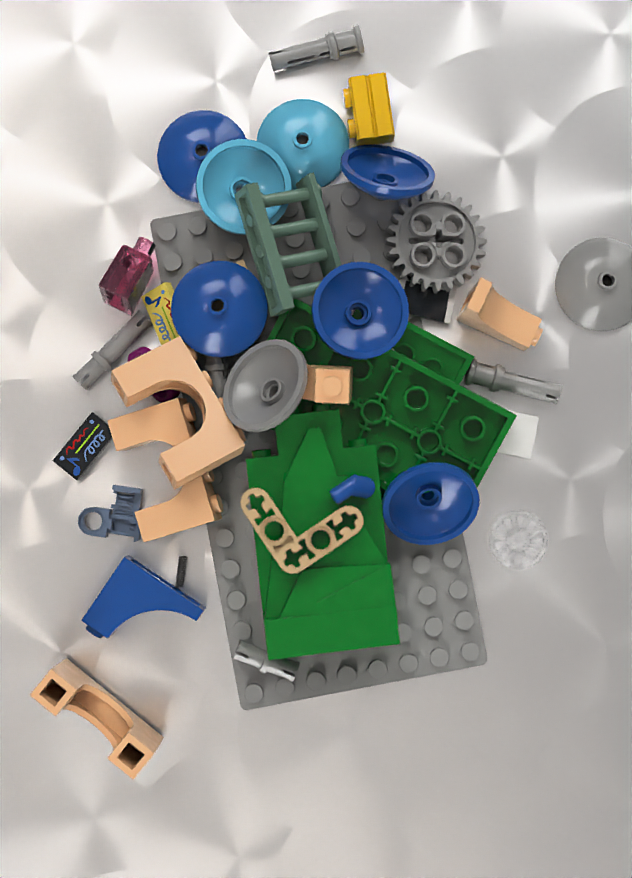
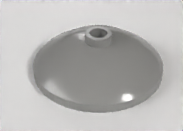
M593 238L578 244L565 255L556 273L555 291L560 307L573 322L589 330L609 331L620 328L632 321V248L629 245L612 238ZM603 276H608L611 278V286H605L603 284Z
M281 339L261 342L246 351L231 369L224 387L223 405L229 420L242 430L262 432L279 425L288 418L300 403L307 385L308 368L302 352L290 342Z

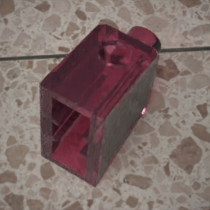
M139 237L133 248L127 245L121 246L99 283V289L105 304L130 316L133 315L154 272L150 256L156 245L152 241Z

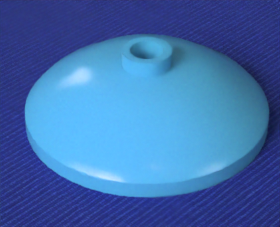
M295 99L280 104L263 120L257 135V142L271 148L285 163L291 179V190L297 189L296 183L308 173L315 174L316 181L320 187L329 185L342 172L340 168L341 157L349 149L348 132L339 115L329 106L311 99ZM304 135L309 140L306 144H299L297 138Z
M235 139L218 145L204 158L197 174L196 193L203 212L215 225L230 233L246 235L234 196L236 189L242 188L246 184L258 182L260 192L263 195L291 190V179L285 163L271 148L254 140ZM288 204L266 208L269 222L272 225L282 217Z

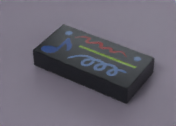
M92 412L53 459V462L75 480L79 481L112 440L109 425Z

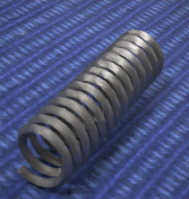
M186 556L178 557L179 566H177L175 588L178 589L179 587H184V581L180 580H185L182 578H185L183 576H185L186 570L182 569L187 567L185 566L187 561H183L187 560L184 559L188 558Z

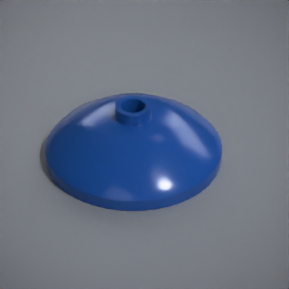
M209 110L192 111L174 120L163 133L157 151L158 168L166 185L179 197L190 202L199 203L196 193V179L204 158L210 151L224 142L235 139H247L242 129L229 117ZM205 147L208 151L204 156H199L196 154L198 148Z
M360 145L346 150L341 157L340 168L346 178L365 193L382 200H400L415 197L428 191L434 183L435 172L431 165L421 157L403 149L385 145Z
M210 261L196 266L180 280L172 297L171 315L177 333L190 348L206 356L229 357L245 351L259 338L267 321L268 304L261 283L249 270L229 261ZM217 300L224 303L223 309L219 312L212 310V304Z
M351 262L335 268L320 282L312 301L313 324L321 340L337 354L351 359H370L386 353L400 340L408 323L409 304L402 285L389 271L373 263ZM353 309H358L362 313L361 319L356 320L352 317L351 312Z
M440 462L424 463L407 469L390 483L383 497L382 511L386 525L400 539L418 545H434L457 537L471 525L478 513L480 498L475 482L461 468Z

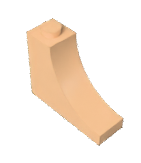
M480 278L469 291L456 320L523 351L528 349L530 345L536 346L543 329L539 328L542 319L509 302L495 291L492 282Z
M307 365L308 379L302 399L312 400L316 403L349 404L352 399L353 366Z

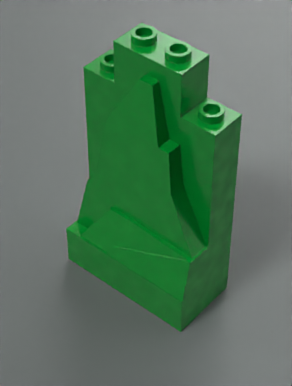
M331 403L311 405L312 411L299 413V407H296L288 418L274 427L277 454H271V449H260L251 451V457H245L249 489L260 488L269 495L296 537L344 506L357 508L363 516V526L357 534L296 574H289L280 568L253 527L268 660L400 644L392 570L387 557L376 445L367 443V438L348 440V446H343L340 412L337 408L331 409ZM354 474L369 477L374 481L375 492L368 498L350 496L337 505L329 493L331 489ZM251 495V509L257 510L261 518L254 521L257 525H260L265 518L275 515V513L270 509L266 514L261 505L265 501L262 496L256 498L254 495ZM342 513L341 517L343 520L335 527L332 521L326 523L333 530L337 541L343 538L338 533L345 527L350 528V530L355 529L353 523L357 518L354 514L348 516L346 513ZM272 521L266 525L264 533L269 540L276 541L283 536L284 528L279 522ZM322 530L314 532L311 536L312 546L318 550L327 548L330 544L329 535ZM305 539L298 542L303 547L298 552L293 553L291 550L285 552L287 558L283 562L286 566L292 564L295 568L299 567V559L306 553L309 560L315 557L307 548Z

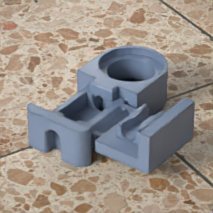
M113 485V493L117 494L116 503L111 504L113 512L112 509L89 507L84 509L78 517V526L87 535L106 538L109 533L134 537L133 542H137L141 539V533L134 512L140 510L143 489ZM119 492L129 493V494H133V493H134V495L121 494V493H119ZM90 512H96L102 518V524L97 530H90L85 524V518Z

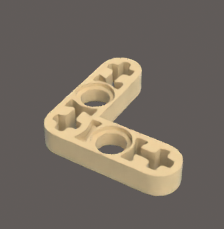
M251 488L241 498L243 513L280 568L289 574L301 572L353 537L363 526L361 512L355 507L344 506L296 537L264 490ZM254 495L256 498L261 496L264 498L265 501L261 505L266 514L270 509L275 513V515L265 518L260 525H257L254 521L261 518L257 510L251 509L249 511L246 507L250 503L248 497ZM342 513H346L348 516L354 514L357 518L353 523L355 529L343 528L338 532L343 538L337 541L333 530L326 523L332 521L335 527L343 520L341 517ZM272 521L279 522L284 528L283 536L276 541L269 540L264 533L266 525ZM318 530L325 531L330 537L329 546L323 550L314 548L311 543L312 534ZM305 539L307 548L315 557L309 560L306 553L300 557L299 567L295 568L292 564L286 566L283 562L287 558L285 552L291 550L293 553L298 552L303 548L298 542Z

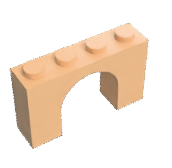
M181 336L111 371V382L126 408L162 390L181 391L193 398L198 404L203 418L200 430L191 438L161 453L159 457V464L174 490L242 454L245 447L244 442L246 441L242 429L233 425L227 417L223 398H217L213 392V382L209 374L205 370L201 371L197 365L195 351L187 344L185 345Z
M175 398L107 420L116 451H127L155 441H163L174 447L196 434L193 423L196 420V413L193 405L190 402L187 403L185 398ZM213 470L184 484L179 493L171 500L134 512L143 543L222 519L220 512H223V503L219 494L214 493L211 483L214 481Z
M67 658L53 667L30 694L32 698L54 716L58 715L62 710H70L98 728L113 747V752L107 759L131 779H134L146 765L164 738Z

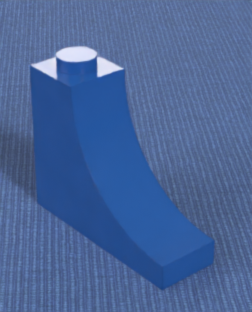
M128 555L122 559L81 621L87 624L86 630L98 638L104 636L108 639L126 620L144 612L156 610L173 611L197 621L206 607Z

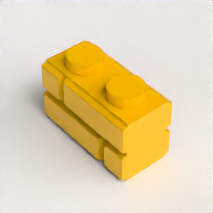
M386 73L348 78V88L343 89L345 108L351 107L353 119H347L349 138L356 139V146L393 142L395 132Z

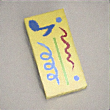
M164 282L141 296L161 345L179 337L171 315L174 289L170 282Z

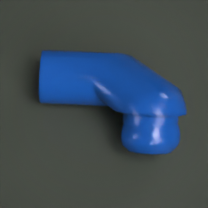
M354 474L331 489L329 493L336 504L339 505L350 496L360 498L371 497L375 492V483L369 477Z

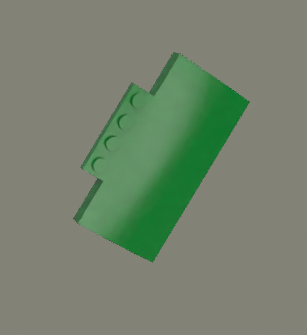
M295 299L293 301L295 307L279 316L267 340L281 339L290 342L302 352L307 365L353 366L351 401L349 404L331 403V409L337 408L340 412L343 446H348V440L367 438V443L376 445L379 481L382 489L386 490L390 483L407 469L432 462L447 463L461 468L471 476L476 486H479L517 415L460 385L475 356L408 321L400 340L386 353L370 359H351L337 354L321 340L313 324L311 305ZM355 309L352 317L359 320L362 318V313ZM301 399L297 407H299V413L312 411L311 405L326 403H316L312 400Z

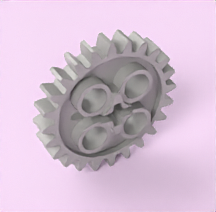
M438 190L432 193L430 199L425 192L419 195V202L415 197L409 198L407 201L408 206L402 203L398 207L401 215L394 213L390 218L395 225H389L386 228V232L393 235V237L387 238L384 242L385 245L393 246V249L386 256L390 258L396 257V262L391 268L401 267L403 271L399 278L403 279L409 275L411 277L410 287L417 282H421L422 292L429 285H432L434 293L440 291L441 285H443L446 292L453 289V282L457 287H461L464 284L463 277L470 280L474 276L471 269L478 270L482 264L477 259L483 258L486 255L485 251L479 249V247L487 243V239L479 237V234L485 230V227H476L475 225L480 215L471 217L469 212L472 209V205H468L463 209L461 207L462 197L452 202L450 192H447L443 199H440ZM415 220L422 221L426 225V232L417 231L413 222ZM452 221L456 225L457 233L449 232L445 228L444 222ZM433 236L436 242H443L439 247H436L435 242L430 241ZM409 239L421 242L417 244H410ZM461 240V241L463 242V244L460 245L459 243L450 242V241ZM422 251L425 253L427 263H419L414 257V252ZM446 251L455 253L458 259L457 264H451L447 261L445 257Z

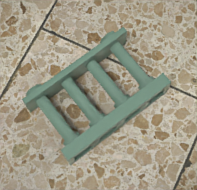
M308 173L297 182V189L263 195L260 192L258 182L246 184L234 195L259 280L266 294L270 317L282 315L294 308L293 301L295 299L313 296L321 282L317 281L291 287L287 283L284 269L319 262L323 277H325L329 272L342 265L322 201V190L316 181L314 173ZM301 201L306 217L305 220L272 225L269 222L266 208ZM310 232L315 250L281 256L278 253L275 238Z

